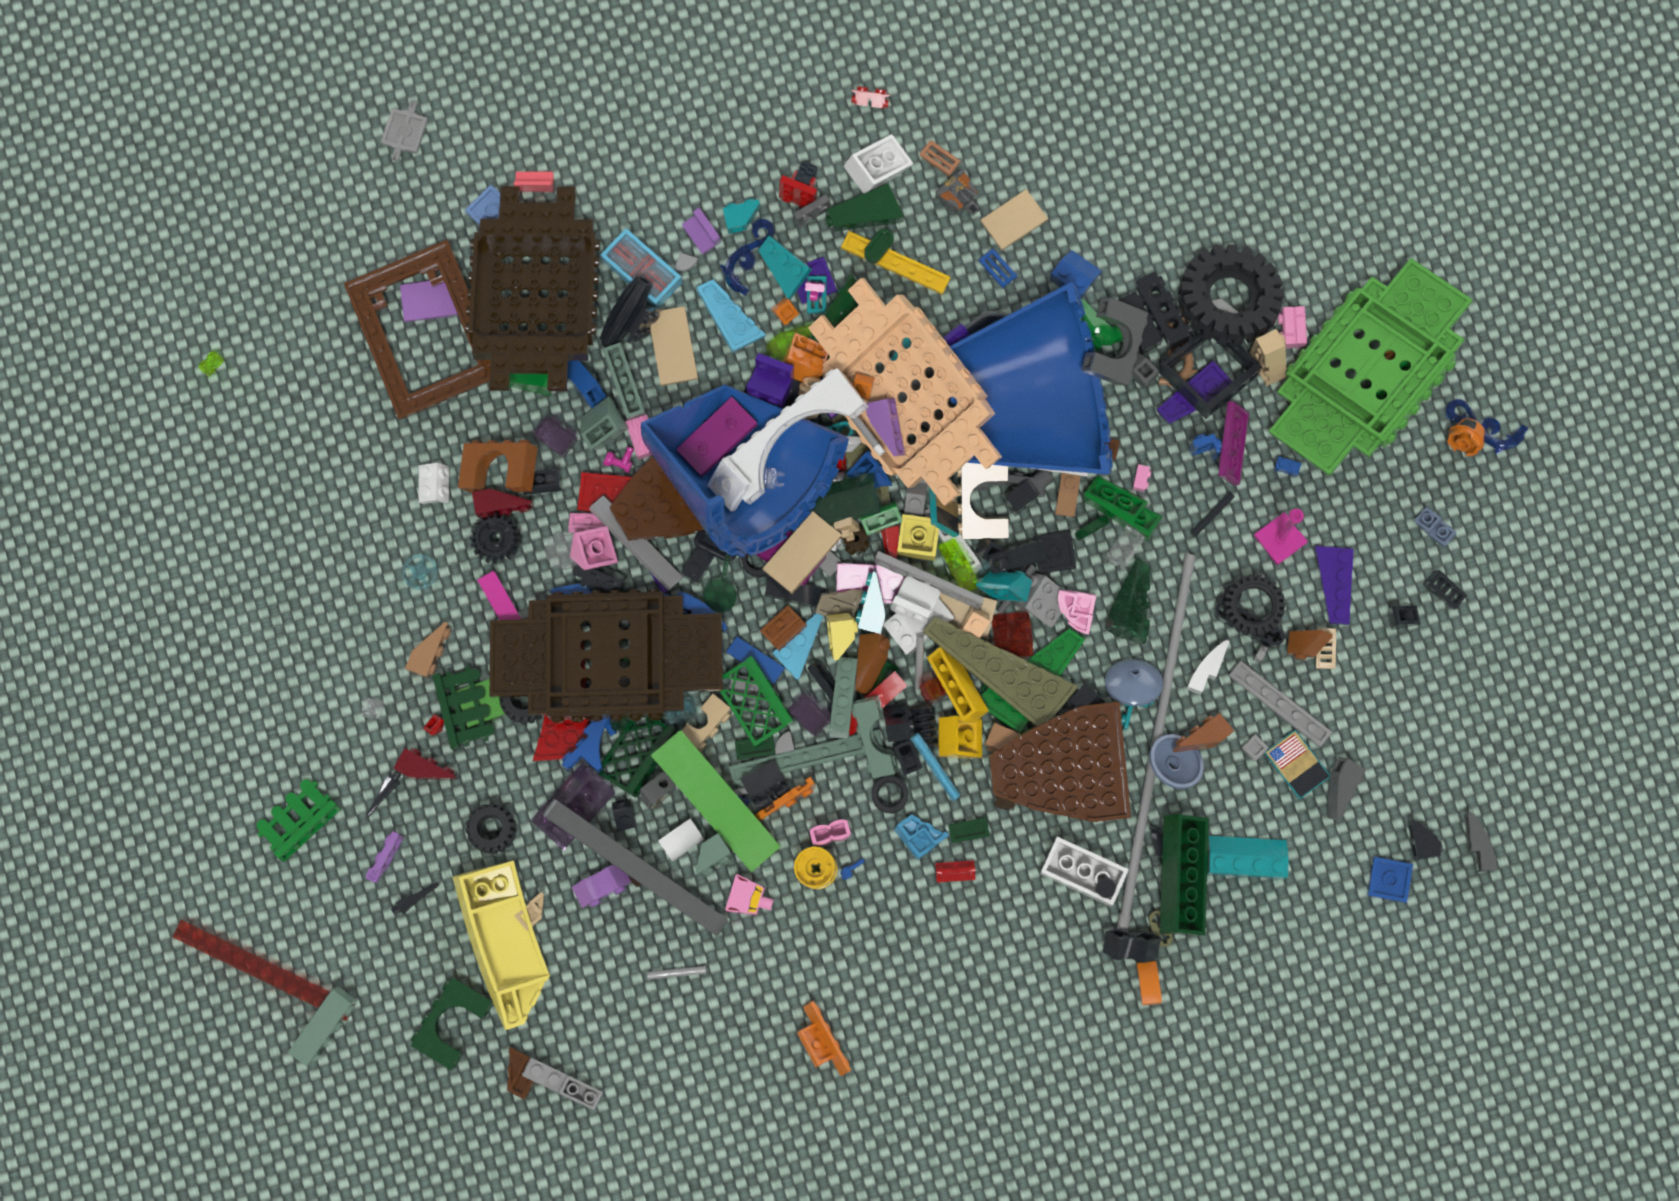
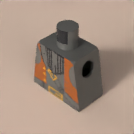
M960 169L935 193V198L958 215L967 210L974 216L981 209L975 203L979 193L963 169Z
M663 771L640 789L639 798L652 811L675 792L676 785Z

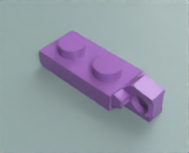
M393 831L386 837L382 852L380 851L375 858L376 863L372 868L368 869L365 878L374 883L379 882L383 872L389 867L402 843L403 836Z

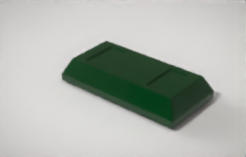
M773 735L757 746H754L750 739L735 741L737 760L776 754Z
M986 817L948 824L952 844L990 837Z

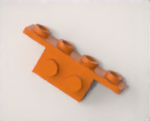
M814 1001L808 1003L803 1008L812 1025L800 1030L797 1034L815 1067L832 1060L839 1075L843 1076L851 1071L849 1061L843 1056L839 1043L832 1036L829 1025L821 1015L820 1008Z

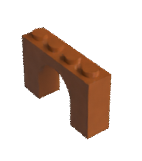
M488 440L487 443L481 441L464 443L458 488L467 492L485 490L489 465L497 457L505 455L508 462L505 487L515 492H532L538 447L530 444L531 442L528 440H519V443L511 440H503V443Z

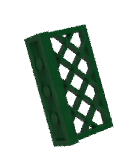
M649 717L646 718L647 725L637 727L636 721L630 720L601 763L602 771L599 773L600 776L634 798H637L640 789L646 784L658 765L651 754L677 733L659 720H651L654 723L650 724ZM659 725L664 728L659 736H652L651 727ZM648 728L650 738L639 740L638 730ZM635 731L636 741L626 743V735ZM650 741L651 749L649 752L642 753L640 743ZM637 744L639 754L629 756L627 747ZM624 748L626 757L616 759V750ZM640 757V766L631 769L630 759ZM627 760L628 770L618 773L617 763ZM614 764V774L606 775L603 773L607 765ZM629 774L630 781L625 787L620 784L619 776Z

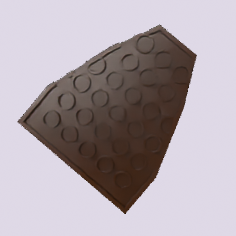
M653 456L634 474L609 507L628 541L638 539L651 540L652 537L675 538L704 530Z
M1118 701L1078 706L1023 732L989 755L992 794L1033 810L1090 822L1131 818L1120 702Z

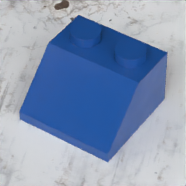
M1071 250L1053 270L1050 281L1060 288L1073 282L1077 288V293L1079 292L1080 298L1083 299L1102 271Z

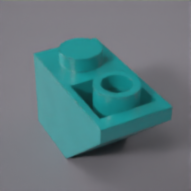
M747 199L744 203H731L722 208L728 235L748 229L760 210L759 199Z

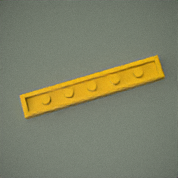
M848 231L841 249L866 260L864 250L871 240ZM890 249L880 262L875 263L877 266L943 295L951 279L948 275Z

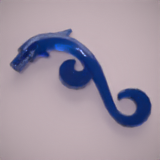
M759 219L752 225V233L755 238L760 237L758 235L760 228L768 230L766 237L740 247L729 257L725 266L720 265L727 285L736 293L740 292L746 296L749 292V289L742 286V283L739 282V276L735 277L734 275L736 262L744 257L745 261H739L741 269L751 270L755 265L756 259L750 251L761 246L768 236L773 237L774 235L773 224L766 219Z
M1461 399L1452 400L1446 407V415L1453 422H1459L1466 418V414L1457 415L1455 413L1457 406L1465 408L1469 418L1479 422L1471 407ZM1488 418L1481 424L1485 429L1484 442L1496 448V454L1518 446L1524 440V435L1528 430L1527 426L1521 425L1519 430L1515 431L1513 435L1506 436L1508 439L1499 440L1487 433L1488 428L1492 431L1491 435H1495L1500 431L1501 426L1498 420Z

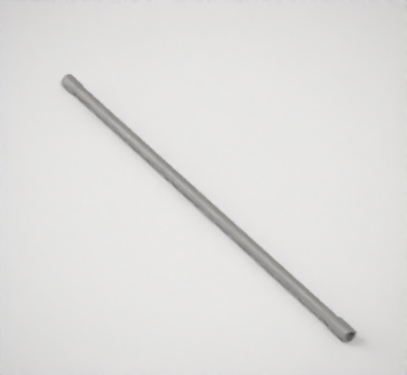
M1192 554L1184 555L1181 583L1163 676V688L1159 698L1151 747L1157 739L1163 736L1190 581L1196 556ZM1149 759L1122 908L1117 924V929L1127 928V932L1129 930L1130 913L1155 781V773L1151 768Z

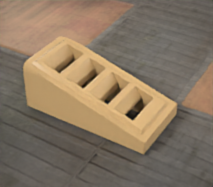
M1318 628L1316 630L1331 633L1332 638L1328 642L1330 646H1324L1315 656L1316 669H1335L1336 629ZM1321 651H1331V654L1320 653ZM1320 659H1331V662H1320Z

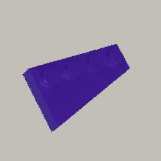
M1212 361L1187 384L1207 403L1233 381ZM1177 391L1156 411L1170 425L1197 410Z
M1315 546L1329 624L1349 625L1354 549Z

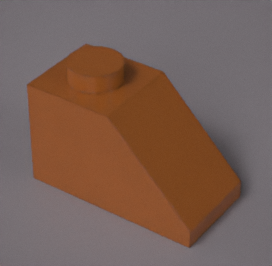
M1322 630L1289 631L1287 654L1295 656L1294 659L1306 660V657H1315L1330 641L1332 634Z

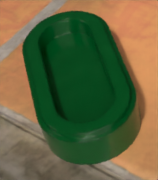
M881 229L876 233L864 250L866 261L872 264L881 261L894 243V235L890 230Z

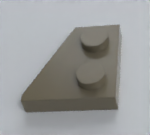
M859 588L821 593L814 612L823 616L849 612L853 618L864 590Z

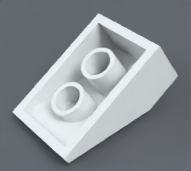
M891 134L853 154L843 167L864 194L885 185L914 163Z
M938 598L926 625L896 613L883 626L907 655L916 651V637L918 634L924 635V643L930 639L922 632L934 617L949 623L955 616L943 601Z

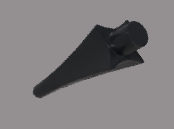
M395 771L392 776H386L375 801L366 814L367 817H370L383 800L400 784L398 782L401 776L400 773Z
M435 883L420 892L395 901L397 905L391 908L394 916L400 912L404 915L423 897L439 887V883Z

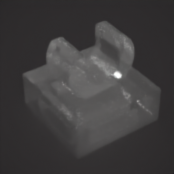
M766 467L764 487L767 489H775V485L782 487L784 484L778 483L776 479L778 476H785V474L780 471L776 472L774 468Z
M364 697L361 717L381 720L385 701Z

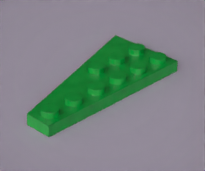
M1069 628L1026 661L1060 677L1085 639ZM990 688L980 695L989 710V714L1021 734L1029 722L1024 716Z

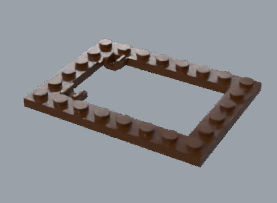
M448 240L344 283L399 420L490 382L491 360H477V366L409 394L376 311L388 307L383 297V292L387 290V287L419 273L422 275L427 273L432 287L445 282L465 331L466 322H469V317L466 314L467 305H470V300L467 297L468 287ZM440 271L441 276L436 277L435 273ZM376 298L378 303L373 304L372 299ZM466 334V336H467V338H468V341H469V343H470V346H471V348H472V344H471V342H470L469 334Z

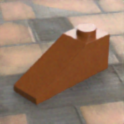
M881 633L859 636L855 690L864 696L870 693L888 658L889 638Z

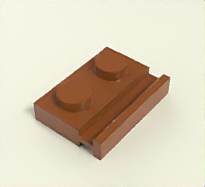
M786 606L760 632L780 651L796 635L802 632L807 627V624L789 606Z

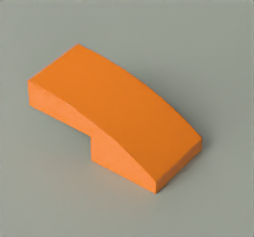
M1156 961L1137 963L1142 1006L1162 1003Z

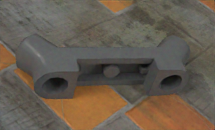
M1040 470L1032 477H1024L1022 473H1013V475H1008V481L982 482L974 490L988 491L989 484L1019 487L1029 480L1040 495L1038 497H1045L1046 487L1053 482L1054 478L1050 471Z

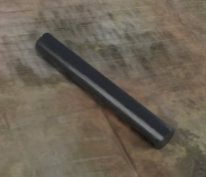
M1229 492L1190 532L1191 535L1196 537L1235 496Z

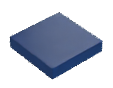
M1373 857L1367 896L1407 903L1413 864Z

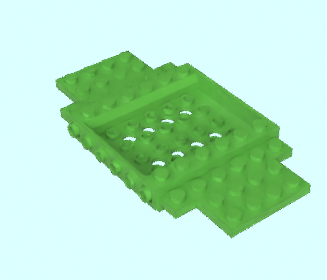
M1412 258L1409 259L1388 286L1371 277L1362 289L1356 288L1353 292L1350 291L1344 304L1342 306L1339 305L1335 309L1334 316L1330 321H1325L1321 332L1318 335L1315 334L1310 340V345L1307 349L1304 348L1299 353L1298 360L1288 366L1286 370L1287 380L1277 392L1291 404L1269 430V434L1328 476L1333 474L1353 448L1370 458L1379 446L1385 448L1388 444L1391 445L1397 437V432L1407 426L1410 416L1417 414L1423 400L1427 401L1430 398L1432 389L1435 386H1439L1443 382L1446 372L1452 371L1455 367V353L1464 343V338L1450 329L1471 305L1472 299ZM1356 330H1363L1365 336L1362 339H1357L1354 337V332ZM1377 340L1380 346L1378 349L1373 350L1369 347V343ZM1387 351H1393L1396 356L1392 360H1387L1384 354ZM1339 359L1341 365L1338 368H1333L1330 365L1331 360ZM1404 361L1411 364V368L1407 371L1400 369V364ZM1349 369H1353L1357 373L1352 379L1345 376L1346 371ZM1363 380H1369L1372 386L1369 389H1363L1360 384ZM1378 391H1385L1387 397L1384 400L1377 399L1376 393Z

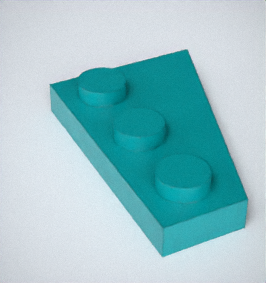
M768 236L758 251L786 297L791 300L812 269L775 238Z

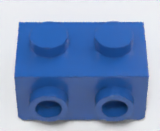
M1202 434L1194 437L1195 440L1192 441L1189 447L1191 456L1209 451L1212 460H1217L1222 449L1220 439H1216L1215 434L1209 436Z

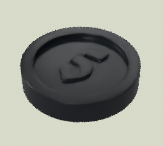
M1104 878L1097 883L1096 891L1100 897L1110 898L1116 891V885L1111 879Z

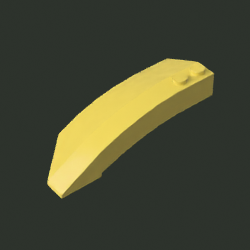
M514 861L453 876L468 936L487 990L505 1030L523 1025L550 974L530 922ZM521 910L523 914L520 917L527 924V931L515 917Z

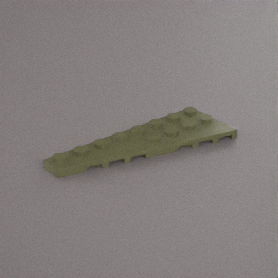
M934 617L922 632L1035 726L1051 720L1078 688L1077 685L1049 673L1045 669L1039 668L987 641H983L970 633L960 630L937 617Z

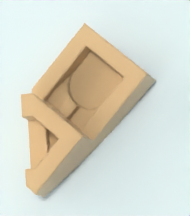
M542 892L526 906L532 927L542 919L544 894ZM521 910L515 917L527 931L528 926L520 917L523 914Z

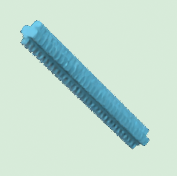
M916 733L910 740H912L919 753L923 755V759L928 763L927 765H929L937 780L941 782V786L947 792L950 799L955 801L960 796L959 792H957L958 790H956L950 778L943 771L944 769H942L937 759L930 752L931 750L926 746L927 744H925L923 738H921L919 733Z

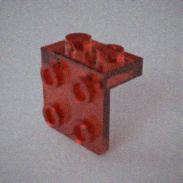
M1029 613L993 615L994 646L1018 657L1033 656V637Z

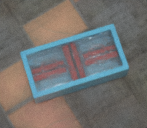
M626 228L600 255L602 262L628 285L636 275L648 279L653 286L647 301L653 307H661L683 283L681 276Z

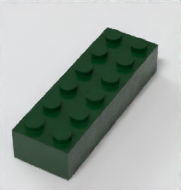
M1182 814L1164 815L1160 933L1182 936H1206L1209 818Z

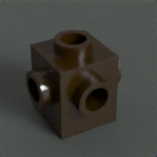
M859 527L860 531L854 532V536L860 539L858 542L853 540L847 542L846 538L842 537V540H844V550L851 555L856 554L860 556L862 552H866L870 545L869 536L861 527Z

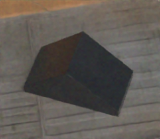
M1027 480L1006 495L1004 503L1013 515L1017 517L1040 494L1032 483Z
M1392 606L1387 611L1391 630L1421 624L1417 606Z
M903 740L893 745L894 753L904 775L922 768L912 740Z

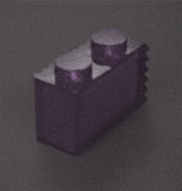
M546 415L533 431V435L561 457L565 458L578 441L575 436L576 433L569 427L563 428L560 425L561 422L554 416L550 418Z
M803 693L788 708V712L816 738L830 724L831 714L825 708L820 709L816 705L818 703L811 694L807 696Z

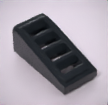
M1440 570L1434 571L1423 584L1453 610H1456L1467 596ZM1443 583H1444V584H1445L1444 588H1443L1442 590H1440L1439 588H1440V587L1443 585ZM1451 589L1452 591L1446 596V592ZM1455 593L1458 594V596L1452 602L1451 598L1455 595Z

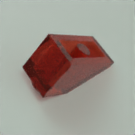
M938 677L919 686V693L929 707L948 696Z

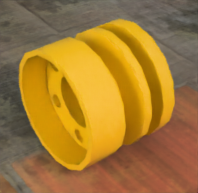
M810 847L798 854L794 863V871L797 879L803 885L811 889L820 890L827 888L834 882L838 866L831 853L821 847ZM814 865H816V866L821 865V866H820V870H821L820 873H818V872L813 873V872H814V868H813Z

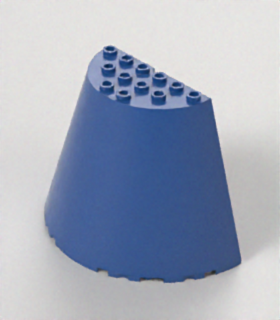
M1073 282L1062 286L950 346L987 394L986 400L995 412V415L980 427L1002 456L993 465L1094 474H1110L1112 472V449H1109V444H1107L1111 442L1109 420L1106 416L1107 407L1102 380L1081 371L1085 354L1094 352L1095 348L1088 322L1082 320L1085 310L1079 292L1077 293V288ZM950 397L952 404L955 403L957 405L956 398ZM975 456L967 462L981 464Z
M723 385L687 401L683 408L679 405L641 422V436L651 455L713 543L729 555L744 557L748 553L752 556L762 553L786 539L787 536L785 534L790 529L793 531L797 530L800 524L812 513L809 510L815 507V502L819 496L824 498L832 485V480L839 471L836 466L839 459H844L849 438L807 419H801L781 434L768 455L764 469L765 493L752 504H748L742 499L737 509L731 512L724 505L725 499L720 495L716 496L707 486L721 460L702 477L676 449L731 397L736 400L758 425L723 458L734 454L739 445L747 443L755 432L763 430L768 421L776 419L781 415L783 409Z

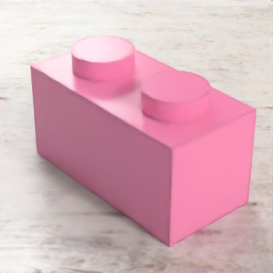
M1138 464L1132 490L1144 492L1145 489H1148L1149 482H1147V478H1150L1151 475L1150 467Z

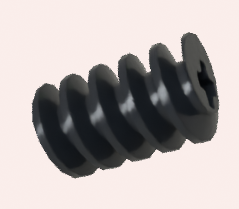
M932 708L911 710V714L916 715L912 720L914 723H917L913 725L914 730H917V732L913 733V736L919 733L929 749L939 746L938 743L933 742L938 736L932 735V732L936 731L937 728L931 727L932 724L936 723V720L930 718L936 715V713L930 712Z

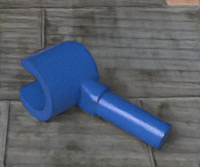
M863 858L841 870L840 874L843 880L853 877L851 871L865 862Z

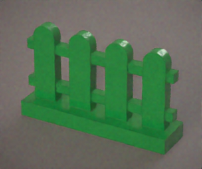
M307 779L302 780L300 788L303 792L298 796L294 793H288L285 800L289 805L284 809L279 806L273 807L271 815L274 818L269 823L264 819L257 822L256 826L259 830L257 835L260 838L264 836L272 844L269 848L282 862L288 860L341 810L333 800H330L331 798L328 794L322 795L316 788L319 784L315 780L313 782ZM306 796L315 804L311 809L302 802ZM292 809L301 818L296 823L288 815ZM277 823L287 831L282 836L273 828Z

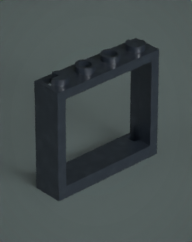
M1201 329L1200 333L1192 335L1184 346H1178L1174 350L1173 355L1164 358L1160 363L1159 374L1207 419L1260 375L1263 366L1241 345L1232 346L1231 340H1228L1226 345L1219 344L1246 371L1206 403L1172 370L1174 366L1207 341V339L1202 337L1204 331ZM1213 336L1212 338L1217 342L1218 337Z

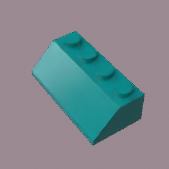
M1208 836L1207 875L1284 880L1288 878L1289 856L1287 840Z

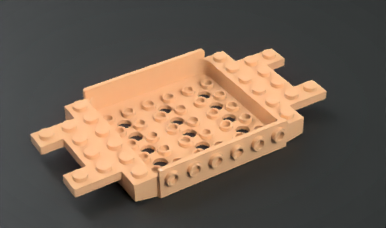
M860 278L848 290L859 304L857 308L835 328L825 315H821L809 327V330L830 356L823 364L822 376L825 378V375L830 370L838 368L853 385L856 373L867 374L870 377H874L875 380L870 399H863L866 403L895 398L905 455L893 456L871 425L866 410L858 416L885 450L882 456L876 453L850 417L845 416L848 419V424L860 435L861 442L870 448L871 455L876 460H879L886 474L890 476L898 475L907 488L915 487L924 479L941 503L947 506L961 494L949 478L972 457L975 456L985 469H989L1002 457L980 429L982 425L995 415V412L986 400L987 394L919 307H914L904 295H896L885 305L865 278ZM906 337L911 340V346L908 349L904 348L902 344L903 339ZM892 350L898 353V358L895 361L889 358V353ZM879 362L883 363L885 367L882 373L876 371V365ZM928 367L934 370L932 378H928L925 375V370ZM915 379L919 380L921 384L920 389L917 391L912 388V382ZM901 392H905L907 395V400L904 403H901L898 399V395ZM950 397H955L957 400V405L954 408L948 405ZM937 409L943 411L944 415L941 420H937L934 416ZM924 421L930 425V429L926 433L921 430V424ZM910 434L916 436V443L913 445L909 444L907 440Z

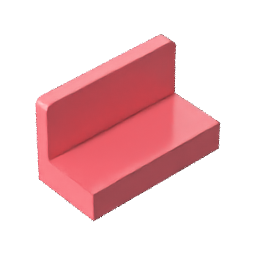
M516 172L514 186H519L520 192H554V173Z

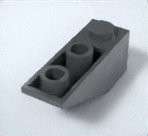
M1338 757L1330 772L1327 818L1339 821L1345 814V808L1354 797V791L1358 784L1362 782L1366 771L1349 758Z

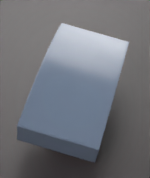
M1427 507L1414 520L1418 527L1443 548L1457 535L1454 529L1445 524L1440 516Z

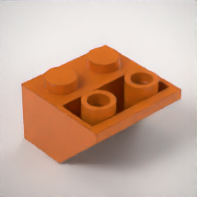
M795 332L783 362L794 366V379L803 382L805 377L819 379L823 373V364L826 362L828 353L820 343Z

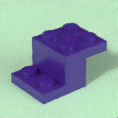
M758 353L755 358V370L747 385V394L784 409L785 401L794 384V366Z

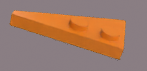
M809 777L805 780L807 784L793 788L774 801L772 805L762 809L754 816L760 822L784 806L787 808L797 803L796 799L801 796L806 798L814 792L815 783Z

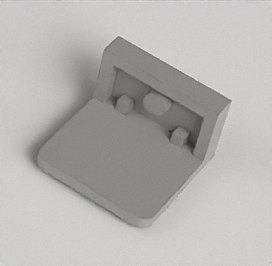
M1034 573L1029 578L1032 580L1027 602L1016 601L1014 606L1020 610L1030 612L1048 627H1053L1061 615L1058 592L1063 589L1046 576Z

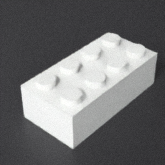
M1057 837L1040 875L1112 907L1129 869ZM1101 879H1111L1116 885V891L1110 898H1102L1096 891V885Z

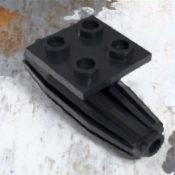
M636 275L621 293L608 315L600 336L602 346L608 347L620 343L628 333H630V337L627 340L629 344L638 342L643 338L646 339L650 334L651 330L649 328L652 323L659 319L661 307H645L653 286L645 277Z

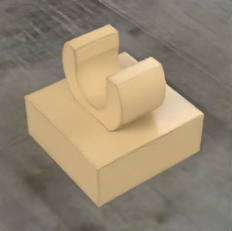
M852 517L834 522L835 530L843 538H846L847 542L855 540L854 532L860 531L858 522Z

